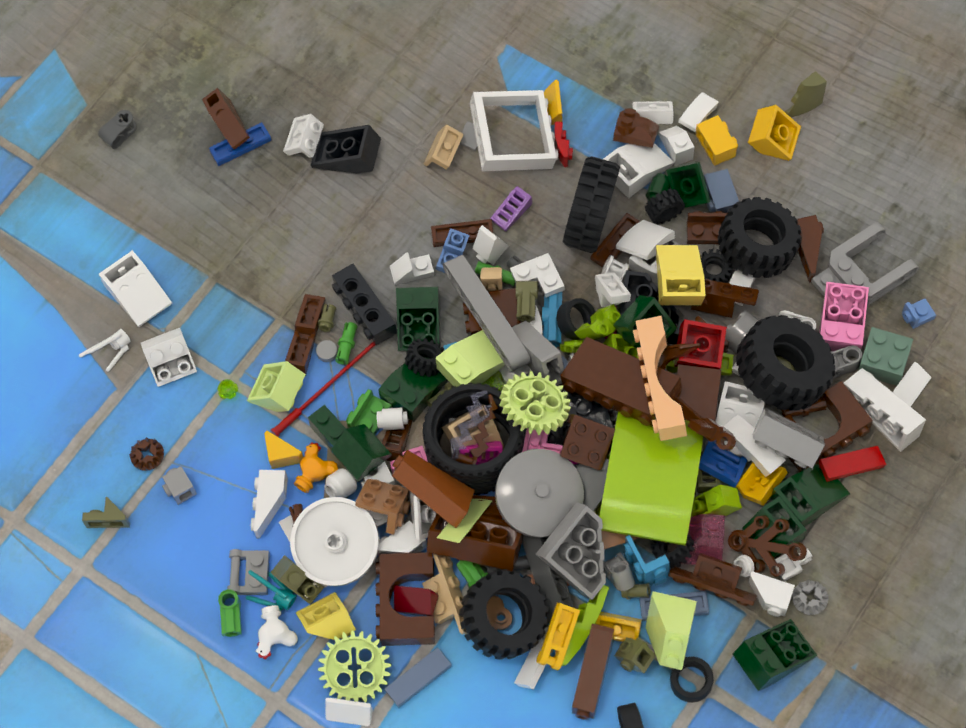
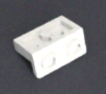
M311 114L294 118L283 152L288 156L303 152L309 158L314 157L324 126L323 123Z

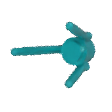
M252 570L248 571V574L275 592L273 600L276 603L249 595L246 596L247 600L266 606L277 605L280 611L283 608L288 611L292 607L297 596L271 572L268 573V576L280 589Z

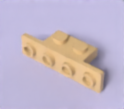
M433 554L439 574L423 582L422 585L425 589H431L439 595L433 613L435 622L442 624L455 617L460 633L466 635V629H461L460 622L463 621V617L459 616V611L463 607L461 604L463 596L459 588L460 582L452 568L453 562L450 557Z

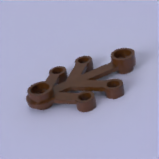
M757 516L754 522L744 531L734 530L728 538V544L734 551L742 552L743 555H748L753 560L754 572H763L766 563L772 576H782L785 573L784 565L777 563L769 551L787 554L790 560L800 561L806 557L807 549L804 544L799 542L790 545L769 542L778 533L786 532L789 529V523L786 519H777L773 526L758 539L750 538L757 530L769 526V518L767 516ZM760 519L764 522L763 526L760 524ZM780 522L783 523V529L779 527ZM750 548H756L763 560L756 559ZM756 563L760 565L759 570L756 568ZM776 566L779 568V573L775 571Z

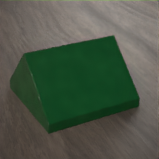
M365 424L346 428L331 449L335 457L358 482L392 456Z

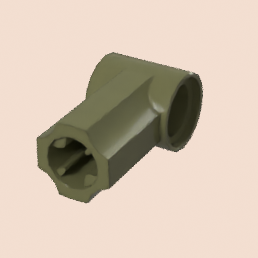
M516 281L517 320L522 322L526 320L528 323L535 320L538 281Z

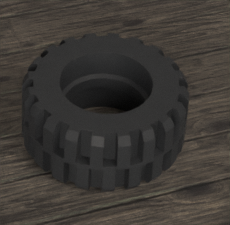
M753 197L752 200L746 198L735 203L727 212L717 237L718 244L720 245L719 250L721 254L725 255L724 259L726 262L731 263L732 268L736 271L739 269L742 271V274L746 276L750 274L754 278H760L761 276L769 278L772 275L777 276L781 274L782 271L789 267L802 240L801 228L797 225L798 221L795 216L792 217L791 211L788 208L784 209L781 203H774L769 198L764 200L761 197ZM745 230H757L764 233L772 240L774 245H762L753 241L746 234Z
M507 569L498 572L493 571L479 579L467 590V595L463 597L461 602L463 607L459 611V616L463 617L460 625L461 629H466L467 634L464 635L467 641L472 640L475 643L472 647L476 651L481 649L483 650V655L487 657L493 655L495 659L502 660L506 657L511 659L532 649L546 633L544 628L549 624V619L546 618V615L550 611L549 606L544 604V601L547 600L545 593L540 594L538 590L541 587L537 583L533 585L530 582L531 577L528 575L521 577L520 572L515 570L510 573ZM505 595L514 600L519 606L522 614V624L515 634L506 635L500 633L490 624L486 608L491 597Z

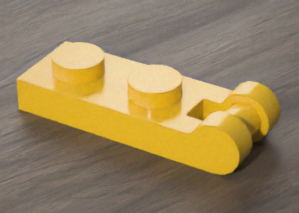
M557 602L542 649L537 656L536 662L538 664H548L557 671L561 668L580 610ZM551 649L556 650L554 657L550 656Z

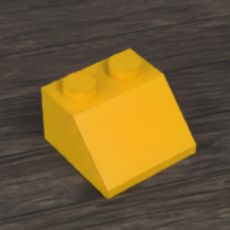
M777 105L758 109L748 144L760 154L789 161L792 159L801 126Z

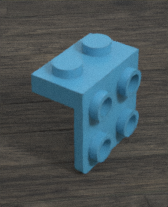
M626 536L625 544H623L625 552L623 553L627 562L633 564L635 568L633 573L638 583H649L650 586L664 583L669 577V561L666 555L645 564L631 536Z

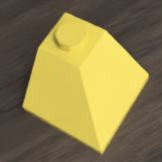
M336 592L296 612L303 627L309 634L334 640L335 636L343 639L342 632H345L348 637L352 630L356 631L345 606Z

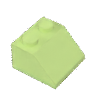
M287 361L264 364L247 401L275 412L289 411L295 403L294 399L303 385V379L306 374Z

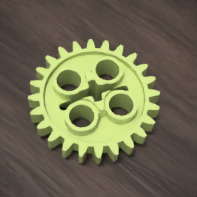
M530 371L528 376L521 372L520 377L515 374L513 379H508L507 383L504 384L499 397L501 399L499 405L504 407L502 414H508L507 421L513 419V426L521 425L520 431L528 428L529 434L533 430H536L538 435L541 434L542 430L549 434L551 429L556 432L558 426L562 427L564 421L566 422L568 418V413L571 409L569 407L570 400L566 399L568 393L561 392L563 385L556 386L557 380L549 381V375L542 378L541 372L537 376H534L532 371Z
M352 630L350 637H347L345 632H342L343 639L339 640L335 636L334 645L329 642L327 643L330 650L321 651L326 658L318 660L324 664V667L318 668V671L325 674L319 679L327 680L323 688H332L330 696L338 693L337 699L346 697V700L350 701L351 698H354V701L358 702V699L362 698L367 703V695L374 699L375 690L380 693L382 692L379 685H387L383 677L390 676V673L386 672L385 668L391 667V664L384 661L390 656L382 655L386 647H377L379 639L372 642V634L367 638H363V631L360 632L359 637H356L354 630ZM352 647L356 648L357 665H361V669L357 670V688L353 687V672L348 670V666L352 665ZM363 649H368L372 654V658L367 662L359 659V652ZM339 651L348 652L349 660L346 663L337 661L336 655ZM363 672L371 673L373 676L372 683L368 685L361 683L360 675ZM342 673L350 676V683L347 686H341L337 682L338 676Z

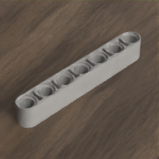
M460 255L443 263L447 277L508 370L512 372L531 363L526 348L466 258Z

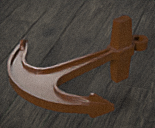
M700 343L666 346L660 357L658 367L665 369L671 361L699 348ZM676 397L674 401L681 405L683 416L689 421L688 427L704 436L710 442H716L717 446L722 450L730 451L735 447L736 439L733 433L710 418H702L681 398Z

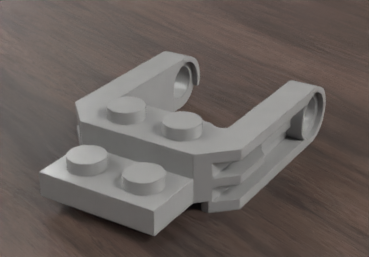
M875 222L833 249L828 268L813 277L811 283L823 297L825 295L826 282L869 287L867 306H869L910 279L918 271L919 267L910 259L874 283L869 282L867 276L854 263L851 257L870 246V243L882 233L885 234V228L879 222Z

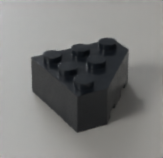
M626 270L624 286L630 292L631 297L629 302L621 303L620 315L630 307L639 295L655 297L659 303L658 287L653 283L652 278L644 272ZM661 305L677 327L666 342L667 344L676 345L684 315L673 305Z

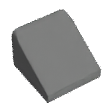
M467 121L462 131L463 137L460 145L476 151L478 147L474 125Z

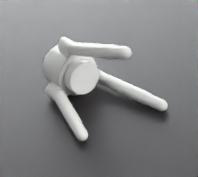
M120 329L109 338L80 353L79 357L81 358L89 353H93L110 343L113 349H120V351L106 368V371L109 372L123 353L129 350L127 344L131 340Z

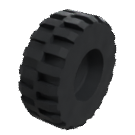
M593 156L585 159L562 241L567 247L588 253L597 252L620 166L617 163Z
M776 315L769 316L757 321L742 339L737 348L736 364L739 366L738 373L740 378L744 380L746 388L750 389L757 399L760 398L765 404L775 406L779 410L789 409L790 411H797L811 407L832 384L833 377L835 376L834 355L831 354V348L824 341L823 336L812 329L811 325L805 324L797 318H788L785 315L778 317ZM776 355L789 361L796 371L785 367L777 359Z

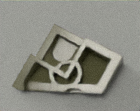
M816 71L800 83L796 94L791 99L794 105L785 110V113L790 117H795L807 113L822 104L827 81Z

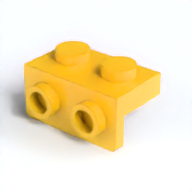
M752 462L736 487L744 499L764 506L771 497L773 488L782 482L788 472L784 467L779 466L765 477Z

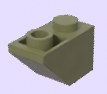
M285 555L271 571L280 582L309 604L314 601L324 588L321 584L308 578L305 572Z

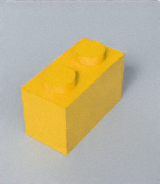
M718 115L696 125V137L714 166L736 157L737 140L735 137H731L726 122L721 121Z

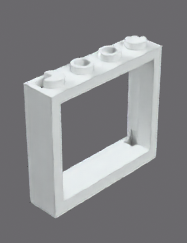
M543 90L473 92L470 108L482 171L553 168L555 161L558 160V150L554 147L555 134L551 132V116L547 112L548 100L544 98ZM536 105L545 153L493 155L484 106Z

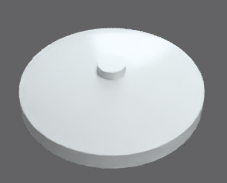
M342 497L320 499L306 507L293 525L290 537L293 559L308 578L319 584L327 586L350 584L365 575L377 557L379 533L376 523L366 509L355 506V501Z

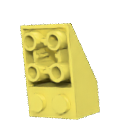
M656 245L659 304L701 305L705 298V281L698 245Z

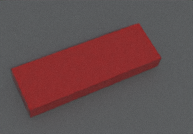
M878 445L823 458L818 462L826 482L886 466Z

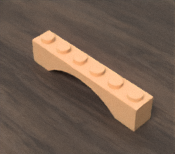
M657 316L636 321L637 330H633L635 343L640 342L641 346L637 348L639 361L644 360V365L640 367L642 377L648 379V383H645L644 386L646 396H651L652 398L648 405L650 415L655 414L656 420H652L654 433H659L660 441L687 436L681 405L666 394L657 378L658 363L667 346L662 317Z

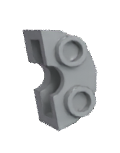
M746 310L738 316L737 322L734 325L729 324L726 328L725 339L729 341L728 348L736 355L737 348L751 327L759 321Z

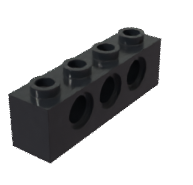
M354 264L332 275L334 282L332 284L333 290L337 295L341 294L344 306L347 310H352L355 322L358 326L361 324L364 327L363 332L369 341L372 339L377 346L397 334L395 322Z

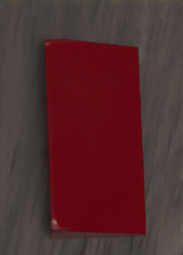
M395 586L394 610L399 613L433 616L439 595L431 589Z

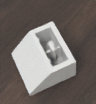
M180 328L141 342L143 352L158 387L197 372Z

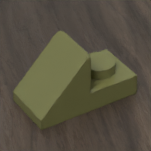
M108 497L105 498L104 512L91 510L82 515V521L86 528H130V522Z

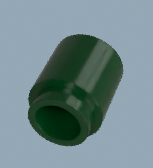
M659 173L652 178L646 192L648 201H651L650 198L652 197L655 198L657 193L661 194L664 190L667 192L671 188L667 175Z

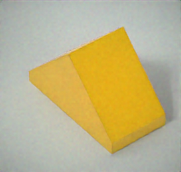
M269 431L264 433L268 458L272 469L300 464L303 458L300 450Z

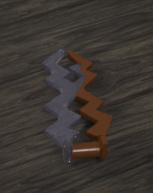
M487 390L470 395L474 405L467 406L466 408L471 416V420L457 424L462 436L450 439L453 449L451 459L457 462L475 465L477 458L489 448L483 441L484 438L489 436L484 422L496 418L492 411L498 409L492 395H488L490 405H483L487 415L480 417L477 412L483 409L478 398L487 394ZM477 426L481 433L473 435L478 448L469 450L473 455L471 458L459 453V450L466 449L463 442L473 440L468 429Z

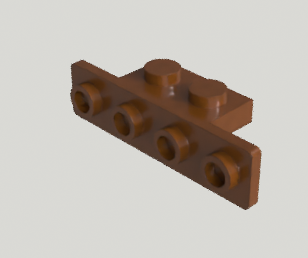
M704 279L705 298L701 305H691V310L732 318L735 302L755 306L759 290Z
M702 553L698 556L693 573L675 567L671 568L668 574L669 577H672L678 583L686 582L694 585L698 590L715 592V595L718 597L735 599L737 603L744 606H753L757 597L755 594L736 588L742 567Z

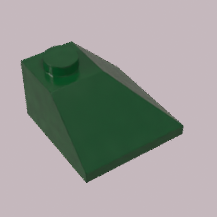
M695 161L681 164L666 170L671 190H677L685 204L684 208L710 202L700 162Z

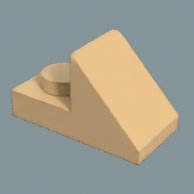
M482 268L480 279L486 290H503L502 268Z

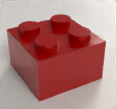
M684 319L679 328L677 344L700 343V347L683 357L675 359L674 366L678 367L679 364L720 370L727 327Z

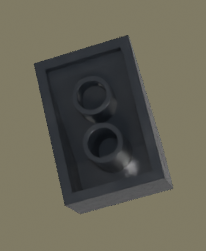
M370 125L321 132L310 166L317 169L354 174L372 172L381 137Z

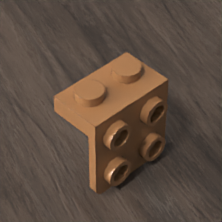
M367 479L356 499L355 506L388 515L386 533L394 535L397 528L403 525L404 514L408 515L411 506V503L408 501L409 490L399 485L388 484L376 479Z

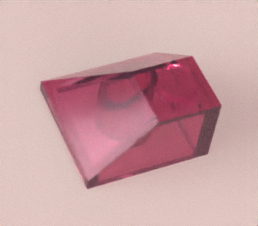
M700 514L690 518L688 533L694 541V545H691L694 547V552H689L692 557H686V564H696L700 553L722 560L725 515Z

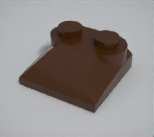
M626 108L620 112L617 119L613 141L653 148L659 125L650 119L640 117L635 109Z

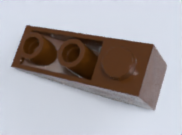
M216 88L202 99L207 111L234 150L250 138L231 100L219 88Z

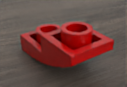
M555 122V146L558 150V157L563 167H568V160L573 158V148H569V140H566V130H563V122Z

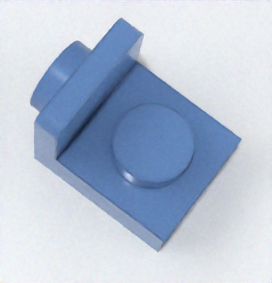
M922 299L912 305L910 302H907L902 311L903 319L913 329L936 317L935 312L926 299Z

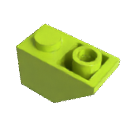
M718 485L694 497L691 512L692 521L725 517L742 509L737 488Z

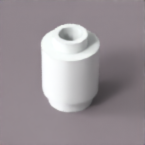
M402 407L377 411L378 429H404V424H408L407 411L403 412Z

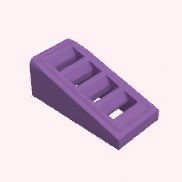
M516 186L490 219L506 232L532 205V197ZM506 210H509L513 215L511 216ZM500 216H504L508 221L505 222Z

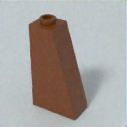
M406 450L403 456L398 455L392 465L395 467L392 476L449 524L457 528L468 513L474 489L409 450Z

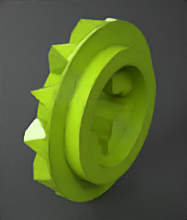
M584 340L564 341L563 344H560V350L567 353H576Z

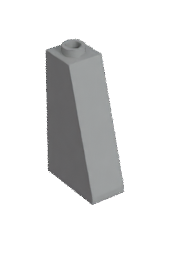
M526 320L512 327L530 356L531 363L527 365L537 376L541 372L542 378L549 375V381L557 380L556 386L561 384L560 375L564 371L561 352Z

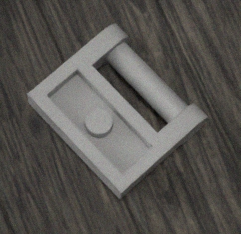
M230 550L231 573L230 585H228L227 589L235 591L237 595H268V587L248 574V571L252 570L268 581L269 550ZM240 560H246L245 586H239Z

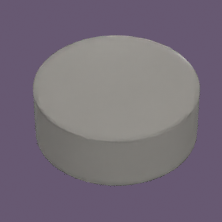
M324 340L317 345L316 353L321 361L331 362L337 356L338 350L334 342Z

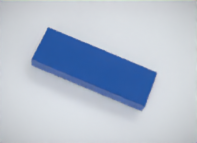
M261 122L247 129L246 131L250 138L235 150L227 139L209 147V151L217 165L220 166L272 141L264 124Z

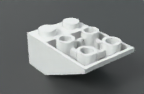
M655 143L653 148L626 144L604 158V160L615 162L620 166L615 186L628 199L649 184L656 174L663 173L674 165V162Z
M133 250L99 273L103 285L138 327L172 304L166 293Z
M725 381L715 422L718 425L724 426L738 414L755 428L765 403L760 398L757 399L746 386ZM736 446L730 450L735 455L744 457Z

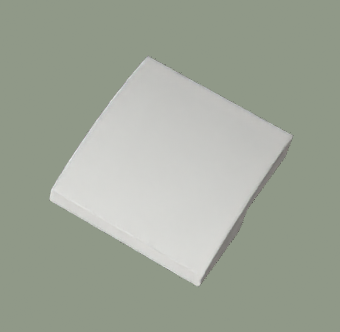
M642 220L623 235L616 244V249L649 260L656 256V245H663L675 239V231Z

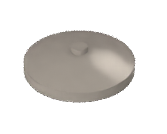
M531 449L517 454L503 467L497 478L495 499L502 518L511 528L529 537L546 538L553 533L576 502L583 504L584 487L579 472L568 459L561 457L559 453L551 450Z

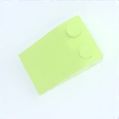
M483 330L451 345L435 358L437 369L456 387L460 386V384L465 385L468 383L482 384L505 366Z

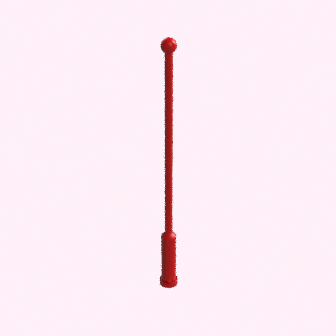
M372 342L300 408H295L277 426L270 430L271 433L279 437V434L292 424L309 404L372 349L375 343Z

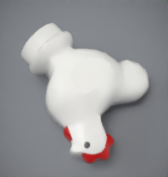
M274 605L261 609V618L265 619L266 622L258 631L259 642L257 643L258 649H256L259 658L267 659V657L271 656L270 650L272 645L281 643L289 647L294 646L298 641V637L294 631L289 630L286 623L278 619L281 615L279 606Z

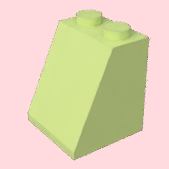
M652 591L645 628L659 665L682 670L697 601Z

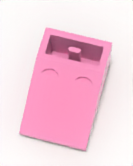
M826 282L819 333L823 336L824 341L829 344L831 351L851 345L862 349L869 287Z

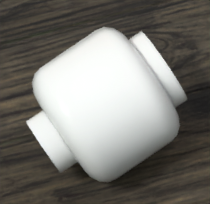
M338 469L326 478L325 491L329 497L347 498L356 491L357 480L347 469Z

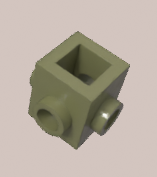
M626 637L614 656L621 662L620 666L626 671L631 672L634 670L645 673L656 654L643 640L639 638L634 640Z

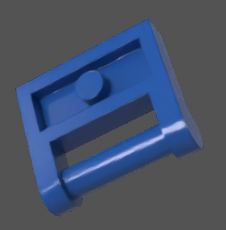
M707 440L700 456L699 469L735 488L740 480L747 459L743 456L739 457L730 451L722 450L715 442Z

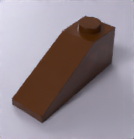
M816 215L797 219V225L800 226L802 232L798 254L809 283L815 277L821 237L824 233L823 224L821 221L818 222Z

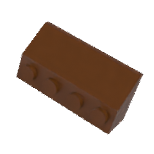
M436 514L428 531L427 552L474 562L479 565L496 567L501 570L513 571L518 560L523 534L511 528L505 520L481 515L461 542L457 543L437 538L448 522L439 514Z

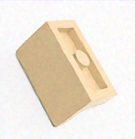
M446 124L437 133L424 165L428 166L431 162H434L444 169L449 168L463 133Z

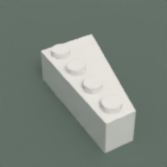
M861 368L844 382V385L873 420L872 424L900 452L920 436L926 419L875 379L870 372Z

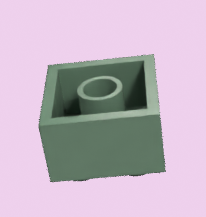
M872 327L859 370L863 368L870 372L875 379L897 386L902 379L913 339Z

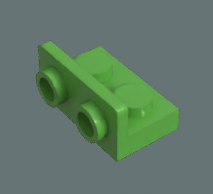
M368 389L365 394H361L357 402L358 406L349 413L346 422L348 428L365 424L376 435L379 430L377 426V411L392 408V404L374 396L372 390Z

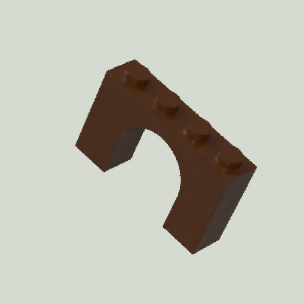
M842 381L826 390L823 394L827 408L838 422L839 430L833 436L824 439L825 446L814 465L818 464L820 459L832 457L837 449L848 447L852 444L853 439L858 436L862 438L871 430L873 420ZM790 414L784 416L785 418L795 422L794 419L790 416ZM787 456L799 472L809 468V466L803 468L794 463L795 459Z
M433 553L380 554V562H376V575H380V583H376V596H380V604H376V617H380V625H376V639H380L382 646L435 644L434 616H403L397 613L390 605L395 586H400L409 581H427L434 577Z

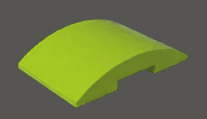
M618 412L599 515L603 523L602 531L686 545L703 436L688 427V420H684L687 436L660 441L659 433H654L652 426H645L639 420L632 417L627 418Z

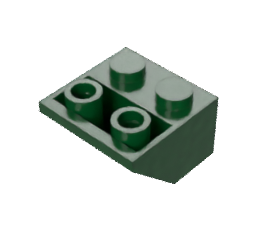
M780 496L762 507L742 527L744 531L754 522L757 516H767L769 518V526L757 530L750 537L758 539L773 526L777 519H786L789 523V529L786 532L778 533L769 541L786 545L801 542L804 540L807 531ZM760 519V524L763 526L764 522ZM782 522L779 523V527L781 529H783ZM769 551L774 559L783 554Z

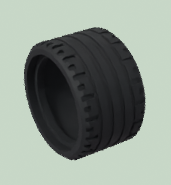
M468 383L465 385L460 384V386H454L452 389L444 391L442 395L440 394L432 402V406L428 408L422 430L427 461L474 489L473 494H488L491 491H495L497 478L507 462L522 452L524 430L520 431L521 425L519 424L513 426V419L507 421L508 414H502L504 407L499 405L501 399H499L501 391L498 388L490 387L487 384ZM488 395H492L498 409L492 411L496 417L494 419L503 425L509 434V440L504 450L494 459L482 464L468 465L451 459L443 452L439 445L444 432L442 427L449 423L450 418H458L477 406L485 405L488 410L491 407Z

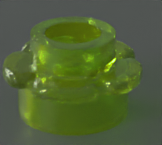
M225 379L219 383L217 388L218 394L222 399H232L236 396V392H238V386L232 380Z

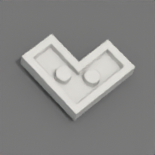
M549 253L510 268L515 282L538 281L545 297L565 290V286Z

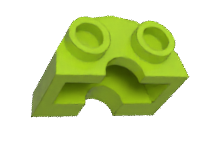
M614 304L603 307L590 317L591 325L585 323L574 333L580 339L588 337L597 340L606 337L615 331L616 328L613 324L621 315Z

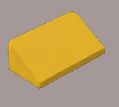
M554 80L544 91V98L548 100L547 112L551 116V125H555V122H562L559 81Z
M600 612L595 624L613 628L614 640L623 642L626 637L634 640L639 638L642 619Z

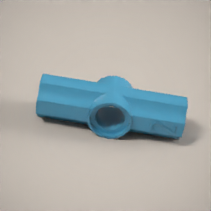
M563 291L549 297L544 295V307H542L543 336L556 348L561 344V331L557 325L556 316L559 307L562 305Z

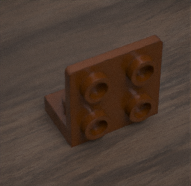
M569 414L567 423H570V427L560 456L596 470H601L615 429L575 414Z

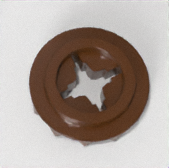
M146 437L144 440H137V443L131 446V453L129 455L132 464L136 468L148 471L161 464L164 458V449L155 438L149 439ZM148 449H150L149 451L153 456L146 455L145 458H143L144 456L140 451H147Z

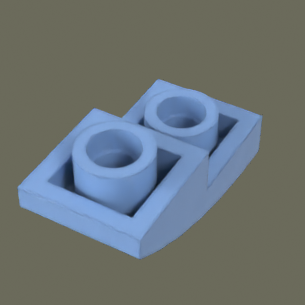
M450 228L435 270L445 273L443 263L463 255L470 235Z

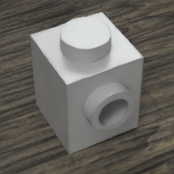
M181 466L170 469L162 477L165 482L162 486L168 497L172 495L178 505L197 494Z

